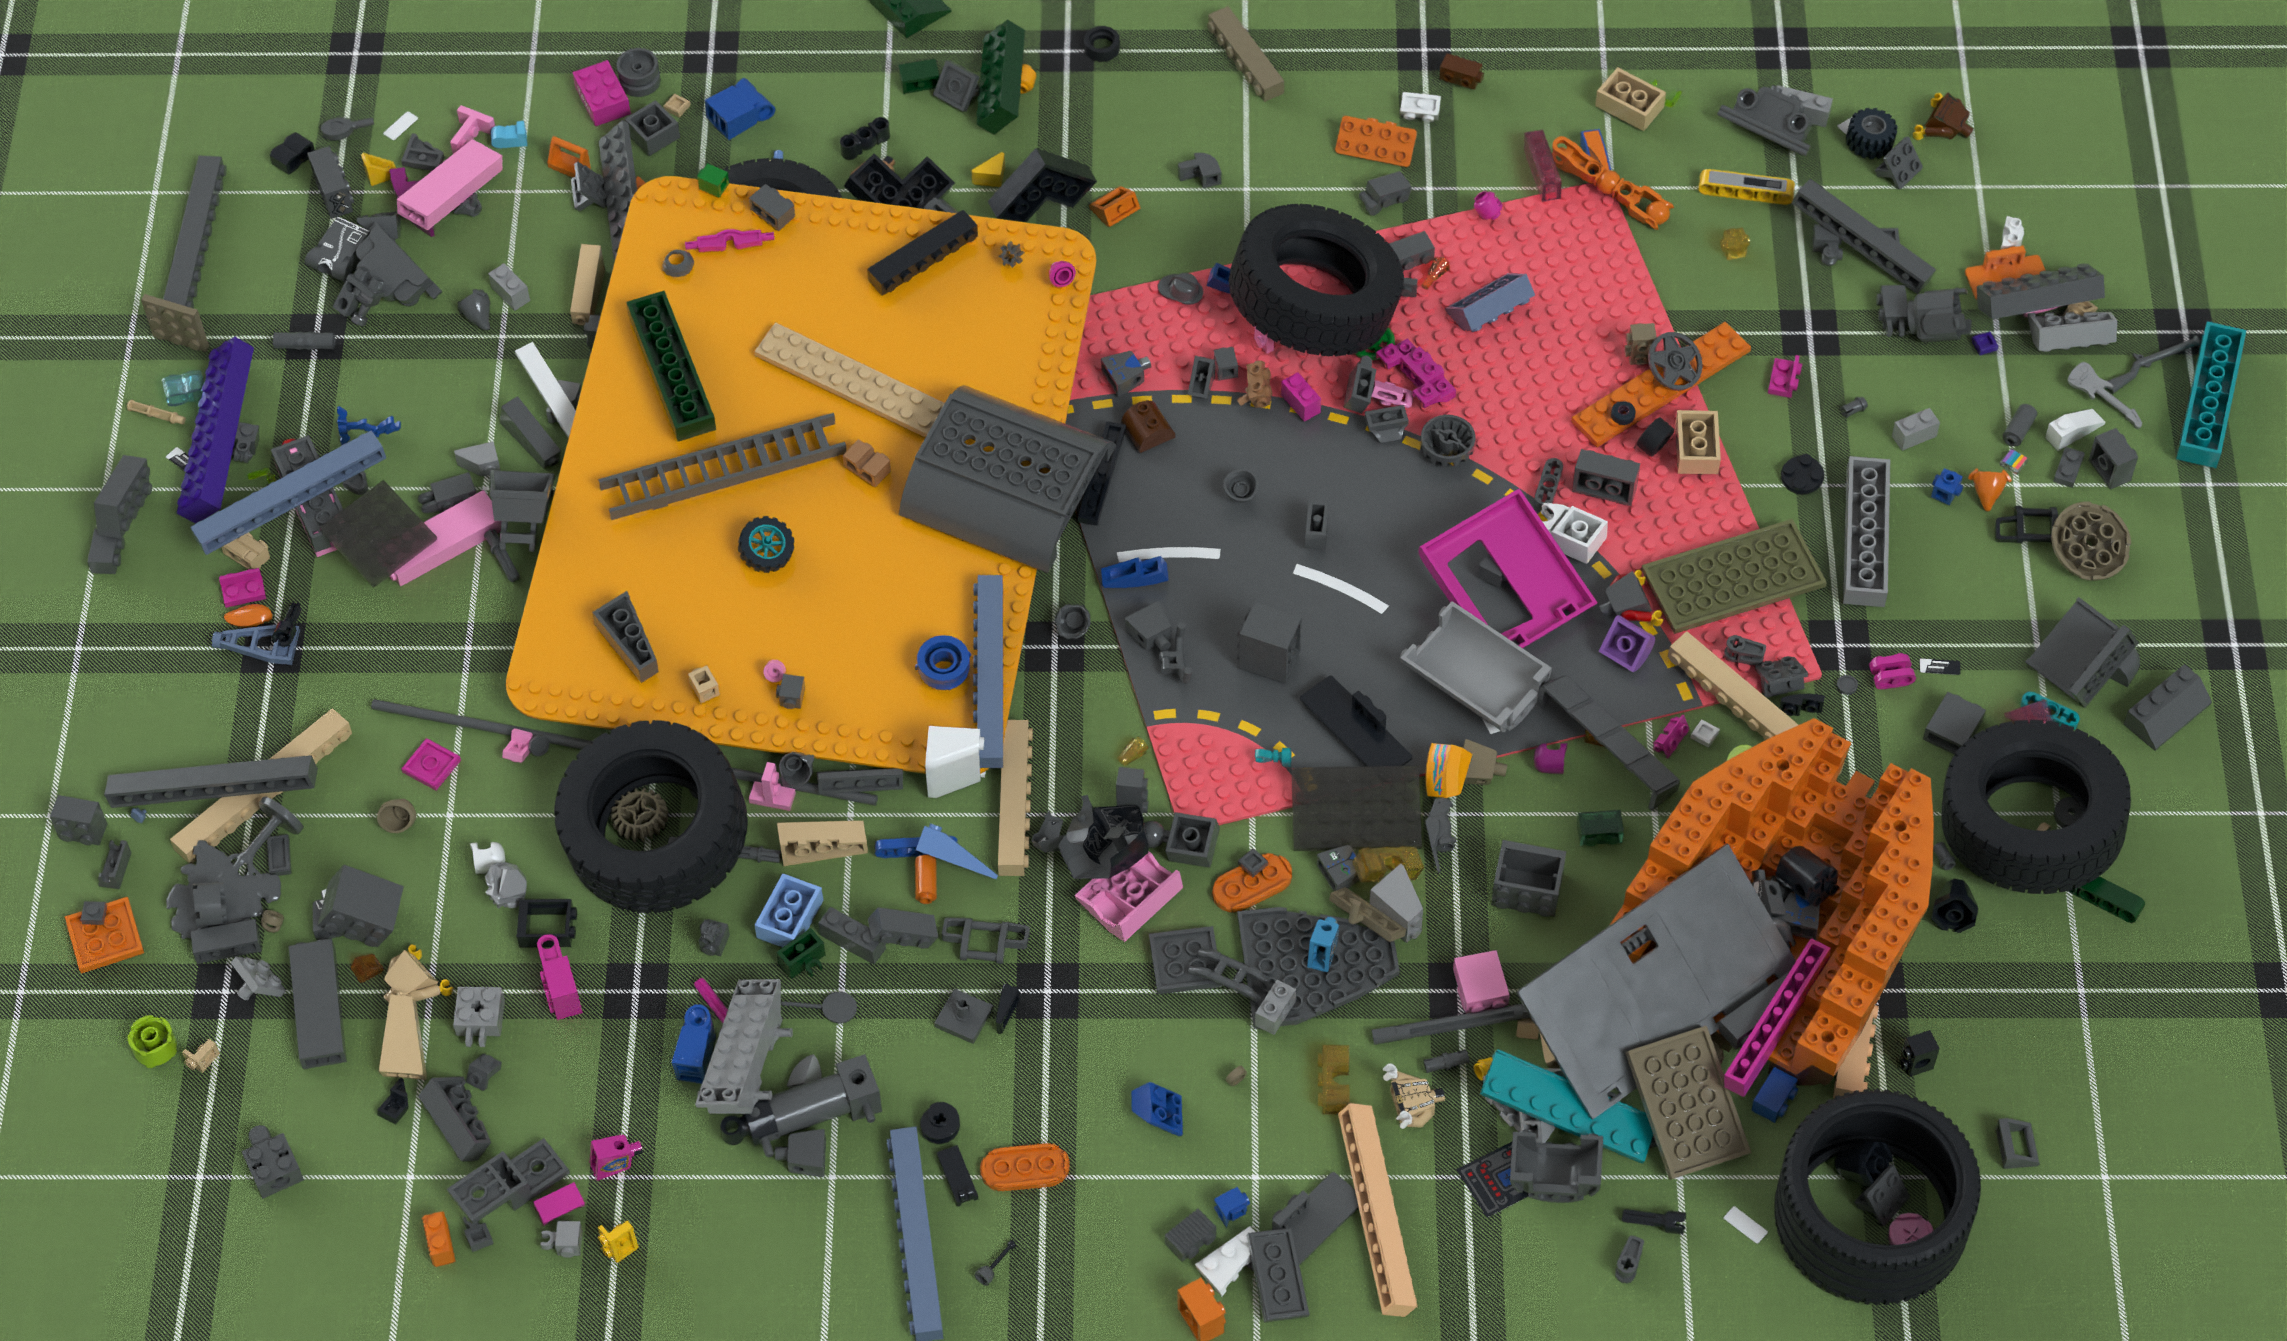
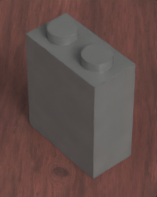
M1947 692L1927 725L1923 740L1955 755L1971 737L1973 738L1983 722L1986 710L1978 704L1962 699L1959 695Z

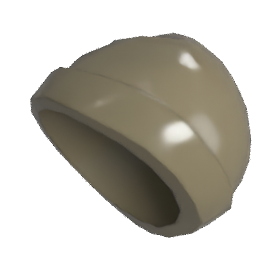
M406 799L387 801L381 805L377 813L378 824L390 833L404 832L416 820L414 806Z

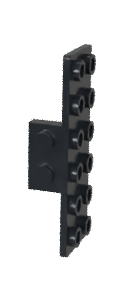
M1330 675L1300 696V701L1380 781H1383L1412 760V755L1386 730L1385 713L1381 709H1377L1367 695L1364 696L1359 690L1351 695Z

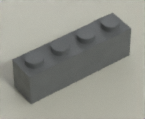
M627 591L592 612L594 625L641 683L659 672L657 659Z
M464 1077L431 1078L418 1097L461 1162L478 1161L491 1144V1140L483 1121L477 1118L479 1112L477 1107L471 1104L470 1099L472 1095L470 1090H466L464 1087L466 1083Z

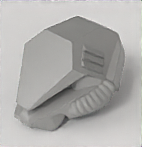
M507 862L495 863L490 866L488 873L485 875L486 884L489 887L486 894L490 895L489 899L493 900L492 903L494 905L497 904L496 907L498 909L501 906L506 908L518 907L520 900L525 899L527 888L526 876L517 865Z

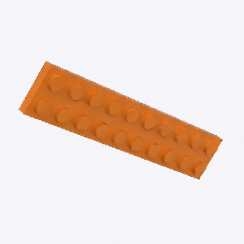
M1724 322L1693 341L1702 358V373L1699 380L1692 387L1681 391L1669 389L1659 383L1652 374L1651 369H1648L1574 415L1571 422L1597 448L1751 351V346ZM1696 357L1690 361V365L1695 372L1697 368ZM1655 365L1657 371L1663 378L1664 369L1658 365ZM1679 377L1674 385H1685L1690 382ZM1626 401L1635 407L1636 413L1633 422L1627 425H1620L1613 421L1611 410L1615 403ZM1625 410L1619 412L1621 415L1628 414V412Z

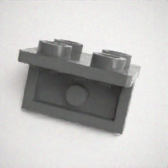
M1904 137L1883 158L1884 162L1875 172L1877 177H1892L1896 188L1902 189L1923 168L1910 138Z
M579 162L574 163L576 176L571 179L574 208L582 211L592 203H596L602 208L607 207L604 178Z
M1787 656L1781 660L1765 661L1755 666V670L1761 676L1762 694L1766 698L1805 689L1804 677H1808V672L1795 657Z
M1889 1165L1874 1183L1862 1192L1854 1203L1857 1209L1874 1213L1879 1225L1885 1226L1907 1202L1910 1195L1895 1166Z

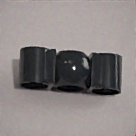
M878 117L873 122L868 123V127H860L855 133L851 132L849 135H844L840 139L842 157L846 160H853L862 154V150H871L876 144L879 145L889 140V121L884 117Z

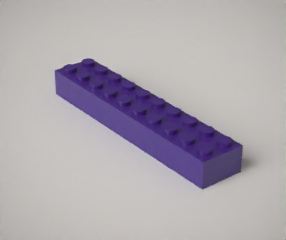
M235 336L225 341L218 348L213 349L209 354V365L205 371L206 379L202 386L203 393L198 404V415L195 418V430L191 436L192 444L188 451V463L184 469L185 477L181 484L182 491L177 502V514L195 524L219 511L223 500L254 350L253 346Z

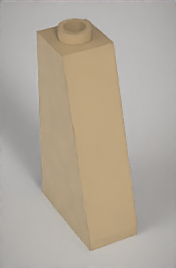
M581 244L570 309L573 324L585 325L586 322H589L590 315H595L605 274L602 250L599 245Z
M398 992L397 995L390 994L379 1072L383 1077L426 1080L427 1073L416 1001L409 993Z

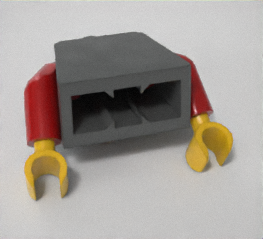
M1636 570L1635 573L1632 571L1628 574L1617 575L1605 590L1609 601L1599 605L1604 616L1615 612L1616 615H1620L1628 621L1651 622L1654 626H1660L1663 623V619H1658L1662 615L1660 610L1654 611L1653 614L1651 613L1652 608L1642 588L1646 577H1641V570Z

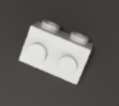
M1403 92L1400 116L1407 120H1414L1415 118H1422L1426 122L1438 120L1441 96Z

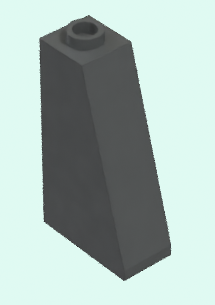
M517 396L501 406L500 423L543 469L556 465L560 460L561 450L520 398Z

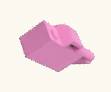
M1374 381L1372 397L1380 399L1381 404L1391 406V403L1396 406L1404 405L1406 408L1412 406L1413 396L1411 390L1398 387L1390 382ZM1405 394V401L1403 402L1401 400L1403 395Z

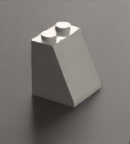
M1400 864L1371 889L1370 904L1406 928L1405 936L1401 939L1407 943L1412 938L1416 939L1422 932L1423 907L1405 867Z

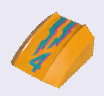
M1431 743L1425 773L1427 796L1449 798L1460 795L1472 753L1452 744Z

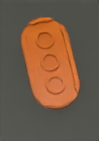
M1271 853L1263 854L1262 856L1268 861V866L1253 878L1240 866L1220 875L1213 886V900L1220 909L1227 912L1246 910L1282 892L1290 885L1292 880L1291 864L1283 856H1276Z
M1044 1143L994 1149L988 1153L985 1159L983 1158L980 1172L982 1180L989 1188L996 1191H1012L1058 1185L1067 1177L1070 1164L1068 1155L1064 1150L1055 1144Z

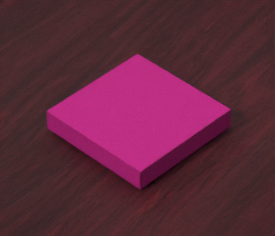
M426 738L401 770L402 773L437 791L459 764L461 758L459 755Z

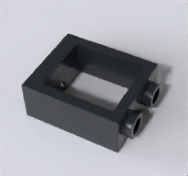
M572 899L520 900L517 926L519 948H538V939L548 935L529 934L531 915L566 914L565 934L550 935H554L558 939L560 947H571L572 939L576 937V928L573 926V920H577V907H573ZM547 940L542 944V947H553L554 942Z

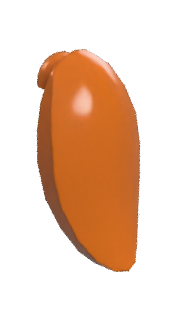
M260 604L243 606L224 615V619L229 624L240 628L255 627L264 622H269L273 617L271 610L267 606Z

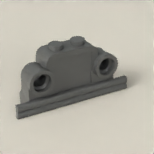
M1772 85L1771 88L1762 87L1758 93L1750 88L1741 90L1737 95V102L1733 109L1723 104L1721 105L1717 113L1718 116L1804 156L1807 155L1811 146L1804 143L1811 129L1812 123L1808 116L1803 113L1804 107L1798 102L1799 97L1791 93L1786 96L1781 93L1782 89Z
M377 222L368 229L370 235L356 250V255L361 260L357 268L364 266L370 270L367 278L369 281L373 276H377L384 281L381 290L385 292L383 298L386 301H394L397 298L402 305L411 307L419 301L420 296L425 291L433 299H436L442 293V290Z

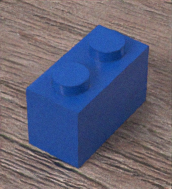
M1774 1067L1755 1097L1751 1111L1775 1123L1779 1116L1783 1117L1788 1109L1786 1104L1789 1099L1793 1101L1799 1090L1796 1088L1798 1079Z

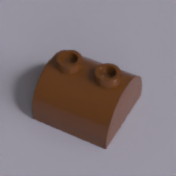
M1146 400L1133 405L1124 413L1121 419V424L1126 425V433L1139 453L1175 438V432L1153 401Z

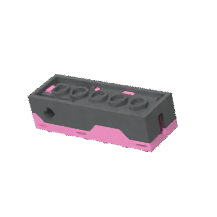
M309 435L297 440L293 438L287 439L281 446L271 449L281 478L304 467L307 463L319 459ZM333 487L295 507L317 557L355 543L351 525Z

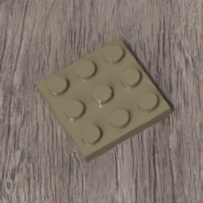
M144 294L141 302L154 337L160 340L171 341L176 345H184L193 350L207 351L209 343L197 309Z

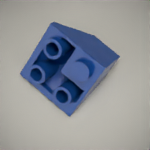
M1148 1082L1131 1091L1132 1111L1151 1125L1179 1137L1183 1135L1182 1095L1152 1082Z

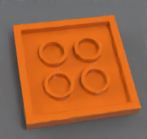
M128 897L106 903L107 911L104 925L82 924V911L65 916L81 974L144 954Z

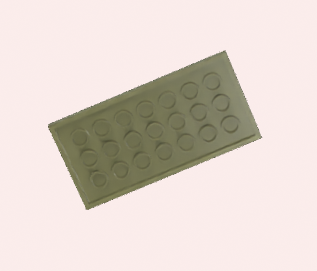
M1793 519L1642 565L1641 568L1674 634L1824 588L1827 584Z

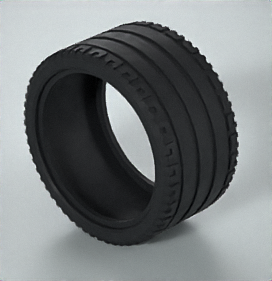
M1864 1089L1863 1092L1857 1090L1852 1094L1848 1092L1844 1096L1838 1095L1834 1100L1829 1099L1825 1104H1820L1817 1110H1812L1804 1118L1803 1122L1799 1124L1785 1152L1774 1204L1775 1224L1780 1242L1784 1244V1250L1788 1253L1789 1259L1795 1262V1267L1799 1268L1804 1276L1807 1275L1809 1280L1817 1283L1819 1288H1825L1826 1292H1832L1836 1297H1845L1844 1300L1847 1301L1851 1299L1855 1303L1860 1301L1867 1305L1869 1303L1889 1305L1893 1302L1898 1304L1902 1300L1906 1302L1911 1298H1918L1919 1294L1924 1295L1927 1291L1934 1289L1937 1284L1939 1285L1947 1278L1961 1258L1978 1211L1981 1177L1979 1166H1977L1978 1161L1974 1156L1973 1149H1970L1969 1141L1965 1139L1963 1132H1959V1127L1954 1125L1950 1118H1946L1942 1111L1938 1112L1933 1105L1929 1106L1927 1105L1928 1102L1924 1100L1921 1102L1917 1097H1909V1094L1904 1093L1902 1095L1897 1091L1892 1093L1889 1090L1879 1091V1089H1874V1091H1869V1089ZM1866 1142H1886L1892 1155L1909 1162L1929 1179L1941 1199L1945 1220L1933 1232L1913 1242L1899 1245L1867 1243L1842 1232L1822 1214L1812 1197L1808 1177L1819 1165L1838 1155L1841 1151Z

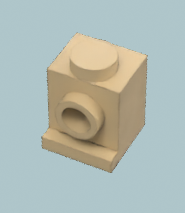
M708 666L696 668L688 674L689 682L700 703L720 695L718 684Z

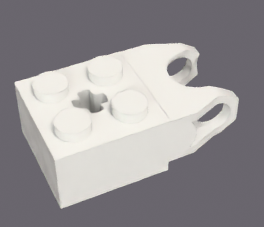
M1544 503L1542 505L1541 513L1548 520L1542 522L1563 553L1587 564L1607 538L1608 521L1574 506L1569 508L1565 505ZM1546 508L1552 510L1554 514H1550Z

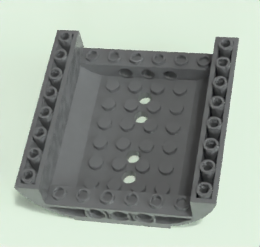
M962 385L949 395L915 456L902 494L899 515L1048 573L1057 557V542L1101 460L1108 462L1116 444L1110 440ZM968 439L975 441L972 445H967L964 442ZM991 446L994 448V450L991 452H986L983 450V448ZM1027 460L1031 462V465L1022 466L1020 463ZM1042 468H1048L1050 472L1043 474L1039 472V470Z

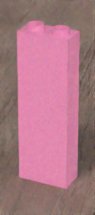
M473 139L470 140L397 199V214L428 231L503 170L502 155Z
M482 490L377 547L379 552L377 559L382 567L386 566L391 580H396L401 587L487 540L484 537L487 531L494 529L497 531V534L500 533L501 521H494L492 501L485 491Z

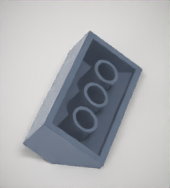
M1507 273L1446 307L1445 310L1462 330L1476 332L1482 328L1483 324L1496 321L1498 319L1497 316L1512 312L1514 310L1513 307L1528 303L1530 301L1529 298L1535 296L1527 274Z

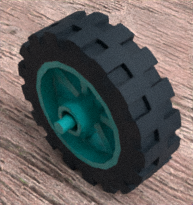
M763 516L760 519L759 517L754 518L752 522L749 521L742 529L738 540V551L741 553V559L746 561L748 567H753L758 572L761 570L764 573H769L772 570L773 572L778 571L780 567L783 568L790 560L794 550L792 531L786 527L783 521L780 522L775 517L772 519L769 516ZM764 532H769L771 534L770 536H765ZM759 533L762 540L753 538V536ZM775 535L779 541H773V536ZM751 542L759 544L760 546L753 549ZM772 546H781L780 552L778 553ZM761 550V552H763L764 555L761 556L757 554V552ZM770 551L775 556L767 557V552Z

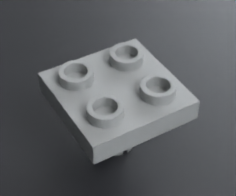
M235 957L232 960L231 964L245 981L243 986L237 991V994L242 999L248 1000L253 993L278 997L285 993L286 990L281 985V980L271 972L269 964L264 960H255L248 957Z

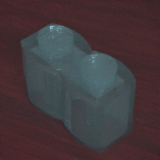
M190 370L182 375H169L162 379L168 406H179L187 402L201 400L204 379L200 370Z

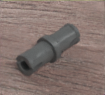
M1464 1049L1450 1054L1445 1052L1441 1056L1424 1059L1423 1063L1426 1073L1440 1069L1450 1070L1453 1066L1470 1063L1467 1050Z

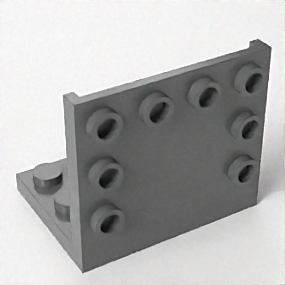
M2078 597L2069 611L2025 662L2086 708L2139 642L2132 631L2124 624L2119 628Z

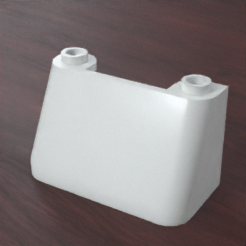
M929 726L925 766L928 798L944 796L981 782V777L985 778L986 771L980 774L979 751L984 750V737H980V729Z

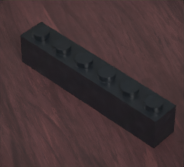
M964 210L958 212L867 269L868 281L882 296L892 292L897 286L910 281L913 276L926 271L929 266L942 261L950 253H954L963 245L974 241L978 237L977 224Z

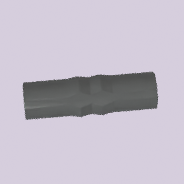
M274 332L273 336L274 349H335V333Z

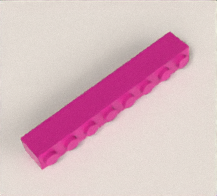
M1812 938L1809 940L1724 1075L1725 1088L1742 1097L1746 1095L1804 1003L1810 988L1829 961L1830 947Z

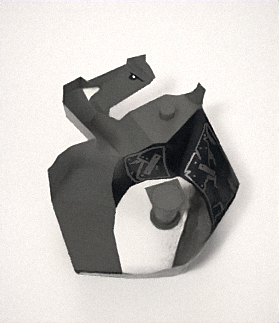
M1088 795L1081 796L1083 801L1082 809L1073 817L1066 835L1059 836L1063 819L1052 816L1050 811H1048L1044 816L1045 820L1039 832L1034 834L1031 840L1036 848L1045 853L1060 850L1074 879L1111 878L1136 864L1148 854L1149 849L1147 829L1141 810L1137 805L1093 807Z

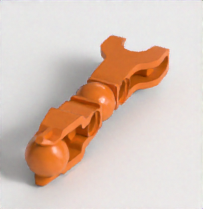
M1559 136L1553 141L1551 162L1556 167L1566 173L1575 174L1584 181L1594 184L1595 187L1598 186L1599 190L1604 194H1612V198L1616 197L1619 203L1629 209L1628 214L1643 224L1647 223L1654 230H1658V225L1664 224L1669 219V209L1674 208L1673 204L1662 199V196L1650 187H1639L1629 181H1624V178H1620L1617 172L1606 170L1605 166L1602 167L1597 160L1587 155L1575 142L1564 136ZM1559 143H1564L1567 149L1563 147H1557V145ZM1556 156L1561 158L1562 161L1557 160ZM1596 170L1598 173L1590 174L1588 171ZM1627 190L1630 194L1623 195L1621 191ZM1643 197L1652 201L1647 206L1645 213L1635 206Z

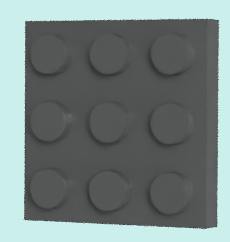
M1213 926L1149 934L1157 994L1222 987L1221 984L1188 973L1190 966L1205 967L1212 971L1217 966V962L1198 957L1199 949L1217 951Z

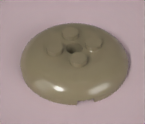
M2091 502L2075 503L2063 510L2054 522L2051 535L2052 547L2058 561L2071 574L2085 580L2099 581L2116 575L2126 565L2130 556V534L2121 517L2109 507L2092 504ZM2086 540L2090 541L2092 546H2090L2089 544L2087 545Z

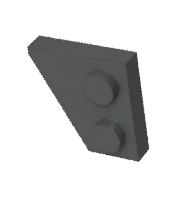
M412 133L401 163L402 166L433 171L443 163L445 157L441 150L432 147L427 141H421L416 134Z

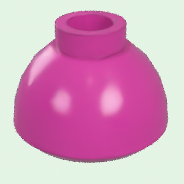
M1067 261L1054 262L1049 270L1051 283L1055 287L1060 288L1069 285L1076 275L1075 267Z

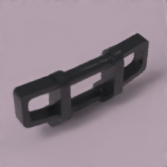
M2015 506L2014 516L1996 519L1995 541L2023 543V541L2048 542L2052 545L2051 535L2054 522L2058 517L2057 508L2039 509ZM2023 516L2049 517L2050 534L2024 533ZM2015 522V536L2000 535V524Z

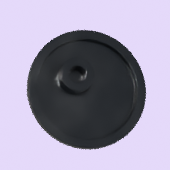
M1803 454L1802 456L1791 458L1783 465L1781 480L1783 485L1793 493L1810 494L1822 485L1824 469L1811 455Z

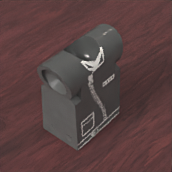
M337 217L319 241L318 246L311 249L306 255V266L319 272L330 274L333 278L345 283L348 274H353L357 270L358 263L361 261L356 255L357 247L370 235V232L365 228Z

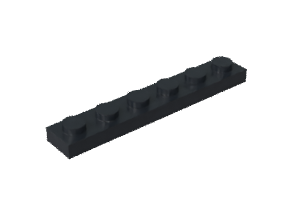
M1106 422L1102 438L1114 442L1116 447L1108 462L1101 460L1087 486L1078 515V522L1096 526L1099 524L1125 436L1126 425Z

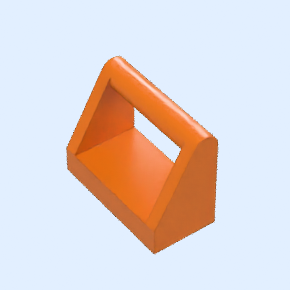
M552 137L547 162L548 168L572 178L576 176L574 163L579 162L589 169L591 168L587 149L558 137ZM560 147L579 154L580 158L561 151Z
M1122 186L1089 204V208L1109 227L1141 209L1135 192ZM1119 195H1121L1119 198H1117V199H1115L1114 201L1108 203L1109 201H1111V200H1113L1114 198H1116V197H1118Z

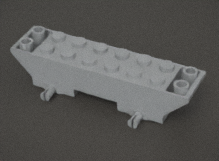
M780 979L738 980L724 1023L719 1030V1037L701 1089L698 1091L695 1103L696 1108H707L709 1114H751L754 1105L759 1100H771V1090H759L762 1083L760 1074L767 1053L773 1050L775 1042L780 1037H792L793 1035L792 1028H780L783 1020L781 1016Z

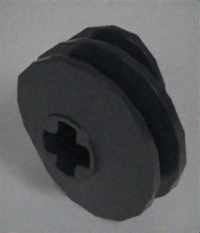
M936 1102L930 1105L929 1109L923 1113L920 1119L922 1135L926 1140L934 1144H944L953 1140L960 1129V1118L957 1110L951 1104L945 1102Z

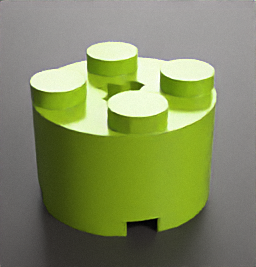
M148 1015L138 1019L131 1026V1031L128 1034V1043L136 1060L147 1068L162 1065L176 1055L177 1041L166 1019Z

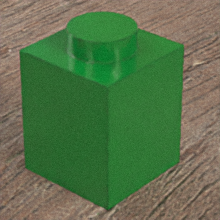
M708 163L704 169L698 172L699 189L720 198L729 185L728 172Z

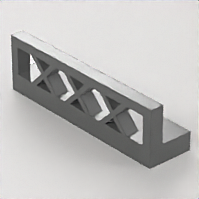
M878 768L817 772L818 794L903 789V769Z

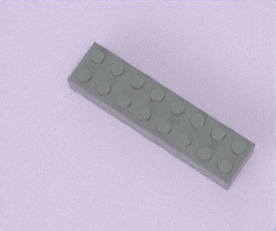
M1849 456L1846 470L1843 604L1885 607L1888 595L1890 459Z

